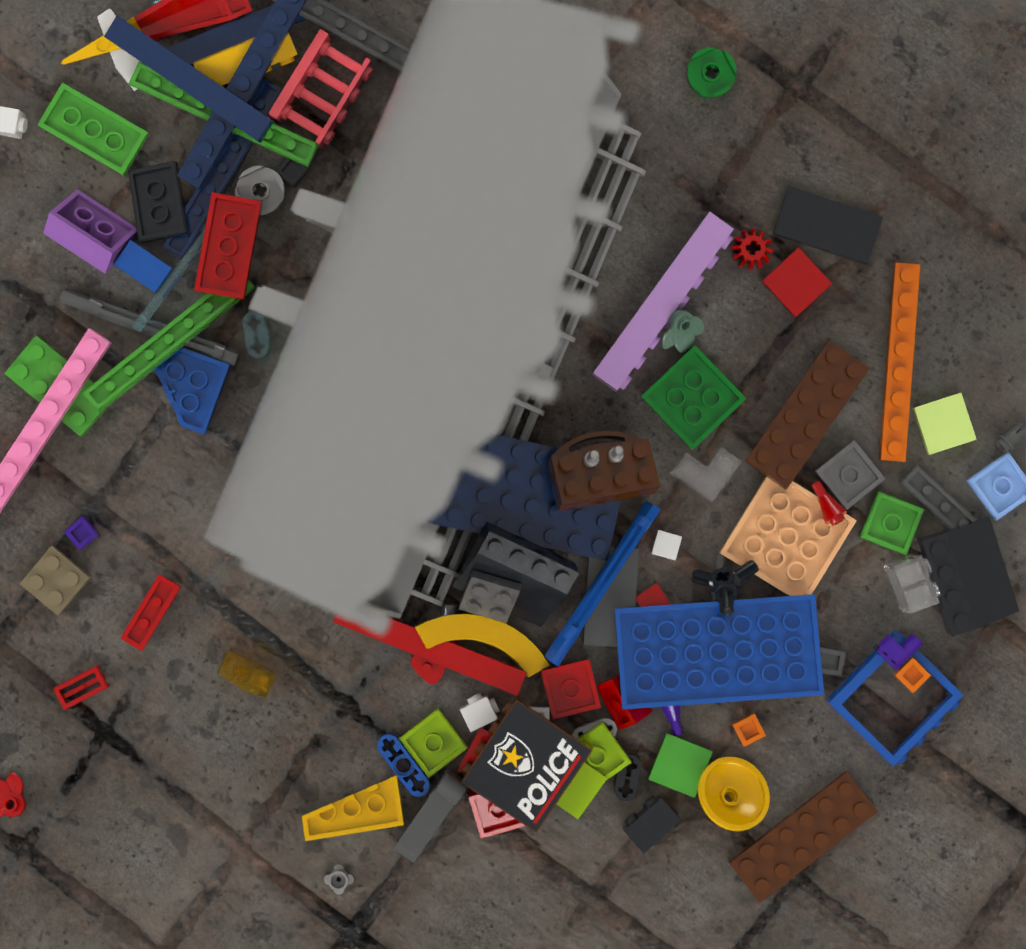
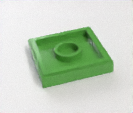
M876 491L859 537L907 555L924 509Z
M666 732L648 780L695 798L701 774L708 766L713 751Z

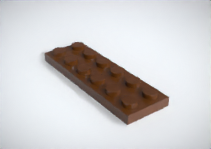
M828 340L752 449L745 462L786 490L870 368Z
M845 771L732 858L729 864L758 902L761 903L878 811L848 772Z

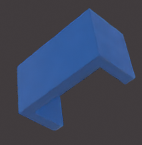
M131 240L114 263L116 267L158 295L161 294L176 272L173 268Z

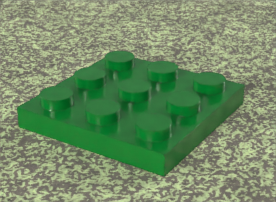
M696 345L641 396L691 450L697 447L746 400L744 395Z

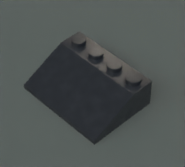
M989 516L917 539L942 620L949 635L956 636L1019 612Z
M486 522L452 586L464 592L473 570L521 584L520 593L511 614L541 627L568 594L579 571L575 562L490 522Z

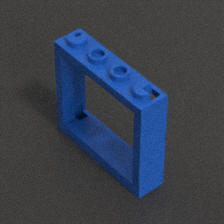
M894 630L889 635L899 645H901L906 640V638L899 631ZM875 650L825 700L893 767L896 764L900 765L907 759V752L913 746L918 747L926 739L925 734L931 728L936 729L943 722L944 719L942 717L948 711L952 712L960 705V698L963 696L918 650L912 657L950 694L892 753L842 706L854 691L885 661Z

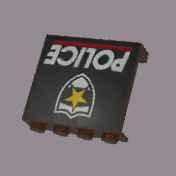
M517 695L514 701L509 699L504 706L502 712L505 715L501 721L496 719L488 730L491 736L487 742L482 740L474 751L477 754L474 761L468 760L460 772L464 775L461 783L537 833L593 751V745L586 740L582 743L520 701L521 697Z

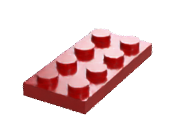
M212 192L194 287L195 292L245 300L262 207L261 201Z

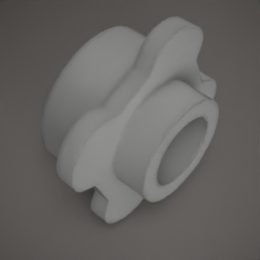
M341 864L335 865L334 870L324 877L325 884L329 885L334 890V893L338 895L342 894L346 886L354 881L353 875L348 874Z

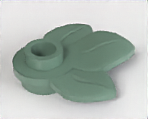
M675 311L669 319L670 328L662 337V348L668 349L674 345L678 352L682 354L687 353L694 345V337L703 333V321L697 316H692L688 311Z

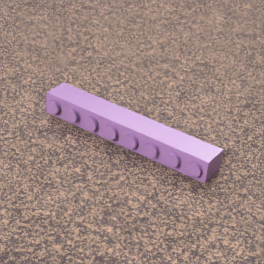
M711 212L707 214L592 374L594 377L615 392L619 387L623 390L632 379L629 376L632 369L636 368L638 370L646 360V357L643 356L648 347L652 350L661 339L658 333L663 327L666 330L670 327L669 319L677 307L681 310L690 299L687 293L692 287L696 290L704 280L701 274L707 267L711 270L719 259L716 256L718 250L721 247L725 250L732 241L733 237L730 234L734 229Z

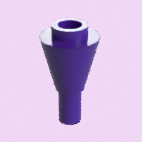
M680 705L661 707L666 718L670 721L673 735L683 734L680 723Z

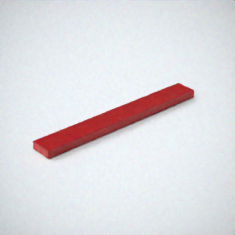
M335 615L333 620L336 624L516 696L519 694L527 671L451 641L443 642L427 649L414 626L391 618V624L384 635L373 632L358 623L348 621L338 615Z

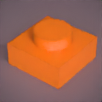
M910 657L893 674L911 693H914L931 676L913 657Z
M754 712L732 723L743 747L766 736Z

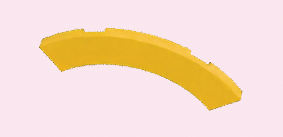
M471 614L448 615L424 622L415 627L427 649L443 642L463 639L494 646L505 652L520 669L527 671L526 678L549 666L543 654L525 635L503 622Z

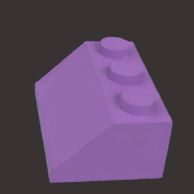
M77 189L49 212L43 234L106 274L115 266L114 263L129 241H133L137 235V228Z

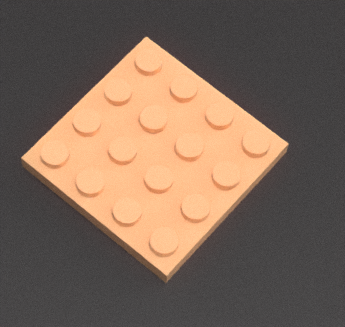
M765 477L719 553L739 566H742L749 560H754L759 568V571L754 575L788 596L812 595L857 520L845 514V520L835 526H832L831 523L825 524L818 496L793 481L785 490L768 477Z

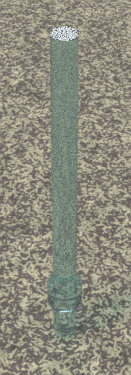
M206 223L201 228V234L133 324L132 328L140 333L201 251Z

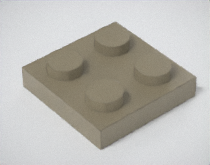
M51 546L22 580L20 585L58 616L61 615L91 579V576L58 548Z

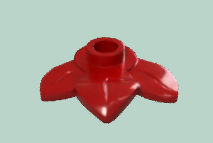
M12 772L6 781L0 779V817L4 815L17 817L26 808V800L22 795L24 784L20 776L15 772ZM12 800L14 801V804H15L13 809L11 808V801H12Z

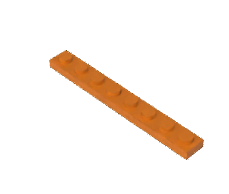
M894 263L879 453V460L906 462L920 264Z

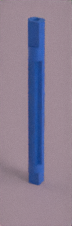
M647 500L633 519V523L577 609L544 657L557 666L561 664L645 531L648 530L661 509Z

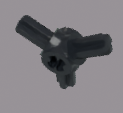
M749 560L734 571L731 568H719L710 573L698 569L692 572L691 581L709 587V590L715 593V597L719 599L720 614L728 617L731 616V613H734V598L739 594V589L742 587L741 582L757 573L759 568L754 560Z

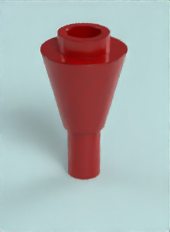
M820 481L812 484L811 486L819 498L818 501L825 524L831 523L832 526H835L844 521V515L847 511L826 492Z

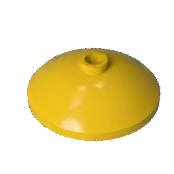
M722 757L709 764L701 774L698 784L699 800L703 810L714 823L727 830L745 831L753 828L763 820L770 803L769 788L761 772L750 762L738 757ZM725 795L730 798V802L725 799Z

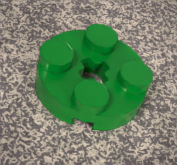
M714 47L703 48L693 55L687 66L686 77L688 84L701 98L721 97L730 90L735 81L736 64L731 55L724 50L721 51ZM707 67H710L712 70L717 69L718 72L715 74V79L706 77Z

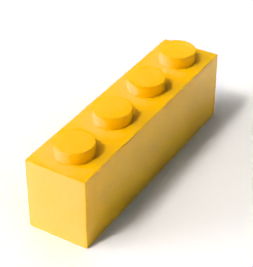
M289 33L271 65L280 62L281 66L295 61L294 56L298 54ZM254 38L197 60L193 65L203 74L226 88L225 84L231 81ZM271 65L268 68L267 72L272 70Z

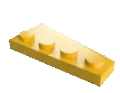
M397 775L303 815L302 822L305 841L405 825Z

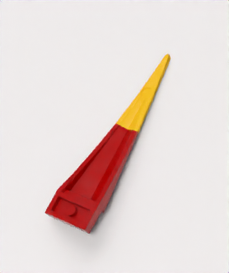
M161 0L127 22L155 40L230 21L253 10L248 0ZM103 35L63 59L61 64H68L121 48Z

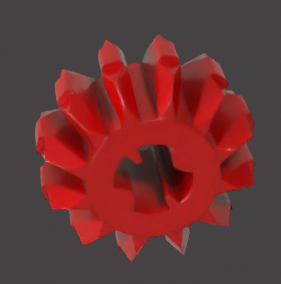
M752 228L750 236L746 230H742L741 237H734L733 241L737 245H732L730 250L738 252L732 256V260L734 261L739 258L742 260L738 264L739 268H742L747 263L748 271H752L754 264L757 269H761L763 267L762 262L768 263L770 261L766 254H772L773 249L766 246L772 241L771 239L762 240L765 235L764 231L756 236V229ZM750 244L754 245L753 249L757 248L753 255L749 254L750 250L746 251Z

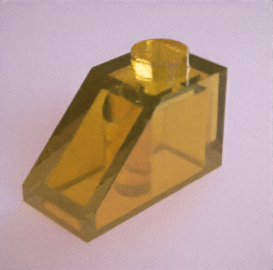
M227 651L217 672L243 691L265 698L277 676L265 667L231 651Z

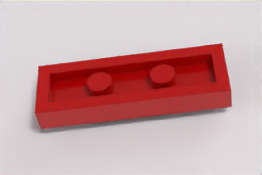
M159 574L120 639L143 651L180 591L181 586Z

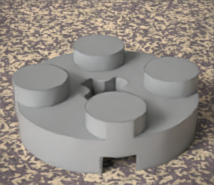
M253 166L243 171L238 178L235 196L261 201L260 216L273 214L284 203L285 185L276 171L264 166ZM257 185H260L262 188L267 187L264 197L254 195V192L257 191Z

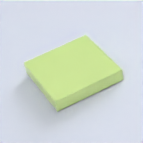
M962 393L912 408L927 455L977 440Z

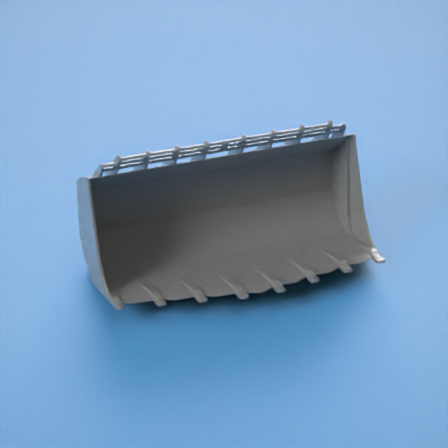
M431 0L346 202L343 203L299 188L293 202L291 211L294 214L332 233L304 301L262 286V288L257 287L249 306L250 310L279 321L292 329L204 534V538L215 546L241 558L242 560L239 565L241 568L380 635H384L388 631L391 624V616L401 618L410 594L436 605H443L453 577L457 578L459 574L456 570L472 532L463 531L450 565L447 568L442 566L457 529L448 527L443 539L436 536L439 525L427 522L446 507L462 469L492 481L499 477L502 470V462L478 453L476 450L502 429L512 404L517 406L504 436L513 437L523 411L526 409L531 412L519 440L528 441L538 415L543 416L545 411L541 410L544 401L551 403L555 399L558 392V383L553 381L569 342H575L576 338L572 337L580 316L586 318L592 312L594 298L589 296L592 287L597 288L599 282L596 281L597 275L616 231L621 232L623 228L619 223L639 176H645L646 171L629 162L641 132L625 125V114L615 111L621 93L606 74L609 65L605 38L633 44L641 32V25L639 23L546 0ZM606 131L615 133L608 151L599 148ZM625 133L630 135L622 157L619 158L615 154ZM596 157L603 160V163L588 198L579 196ZM611 164L617 166L603 202L596 201ZM627 170L632 173L614 216L610 221L607 219L610 214V205L623 174ZM574 217L579 218L576 227ZM587 221L593 222L594 224L575 269L572 270L570 266L577 251V244ZM603 225L608 230L587 277L582 272ZM566 276L571 277L567 287L563 288ZM578 281L585 283L581 293L575 291ZM566 311L571 312L572 315L565 332H561L560 324ZM554 355L550 366L544 364L547 359ZM518 391L522 392L519 400L515 398ZM530 396L536 397L533 406L527 403ZM427 554L435 558L434 562L426 559ZM424 564L431 567V570L420 592L413 589ZM439 571L446 574L436 598L429 594Z

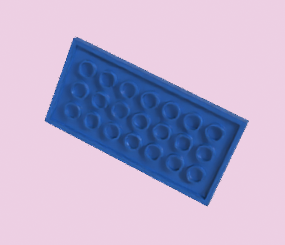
M815 594L734 600V613H731V616L728 617L720 614L719 601L614 609L622 710L824 695Z

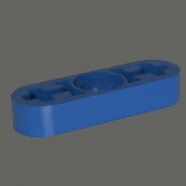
M393 733L382 735L377 744L380 754L411 795L415 797L424 796L430 787L429 778L401 743L398 736ZM384 739L388 741L394 740L393 748L395 751L398 752L401 749L404 753L398 754L392 761L390 757L394 755L390 749H383ZM401 758H407L411 763V768L406 772H402L397 768V761ZM414 769L418 771V773L414 774L415 778L418 781L424 780L425 782L423 784L424 790L422 791L419 788L413 789L415 783L411 777L408 781L404 778L409 776Z

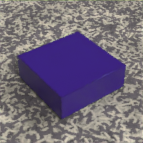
M85 516L79 518L64 531L79 551L83 550L100 535Z

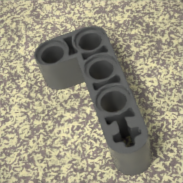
M449 769L445 771L394 845L393 849L412 863L415 862L452 807L458 803L466 791L467 786L461 783V777Z

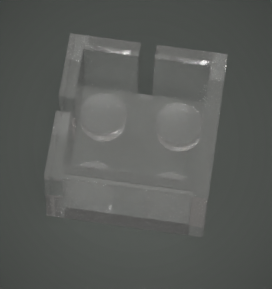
M910 554L883 564L900 611L912 614L940 603L938 600L940 596L939 588L935 582L930 581L929 573H931V567L926 558L923 559L922 555Z

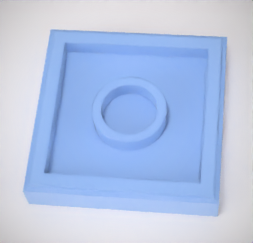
M1009 452L1004 453L966 480L994 521L999 520L1026 501V476Z

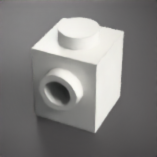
M481 693L468 698V704L460 707L470 732L498 719L496 713L500 711L494 698L489 699L487 694L481 696Z

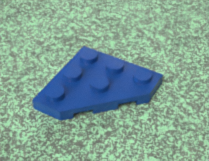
M181 348L154 369L177 415L180 426L206 435L229 373L230 364Z

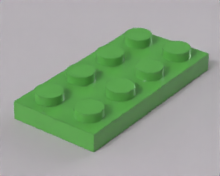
M64 83L59 87L37 124L40 128L124 177L149 136L147 131Z
M35 336L4 374L40 403L68 360L39 336ZM91 379L87 380L61 420L80 437L86 434L105 411L103 410L99 414L82 394L94 384Z

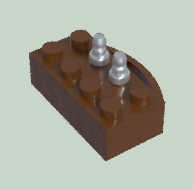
M597 431L578 436L561 446L550 456L547 462L557 511L655 494L660 487L649 438L642 439L624 432ZM604 438L624 441V443L593 444L573 452L569 450L570 447L592 439Z

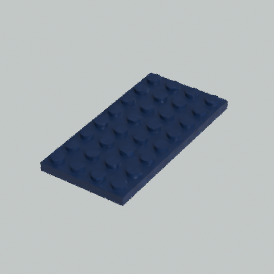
M495 434L479 447L476 452L502 462V470L499 477L492 481L462 469L446 507L427 523L480 534L486 522H490L541 547L608 561L621 500L557 511L547 462L550 456L559 448Z

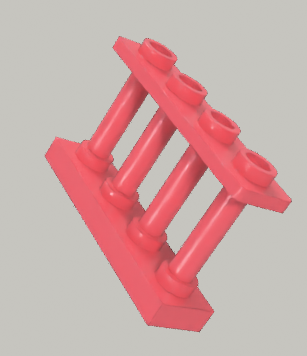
M319 29L268 114L271 119L279 124L283 119L286 120L288 118L318 136L315 143L322 149L325 144L329 145L335 135L334 128L338 123H343L348 114L347 107L350 102L354 103L361 92L359 87L363 81L367 82L370 79L374 69L369 58H366L361 65L331 47L329 34ZM327 55L357 73L351 84L348 86L318 68L317 62L321 56ZM314 76L344 94L337 107L305 89L304 83L308 77L312 78ZM301 97L331 115L324 128L292 110L293 107L291 105L295 98L299 99Z

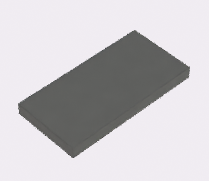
M611 547L609 558L616 549V547ZM634 548L584 625L583 645L617 647L614 609L636 607V600L634 598L637 591L639 549ZM588 557L586 593L605 566L606 560Z

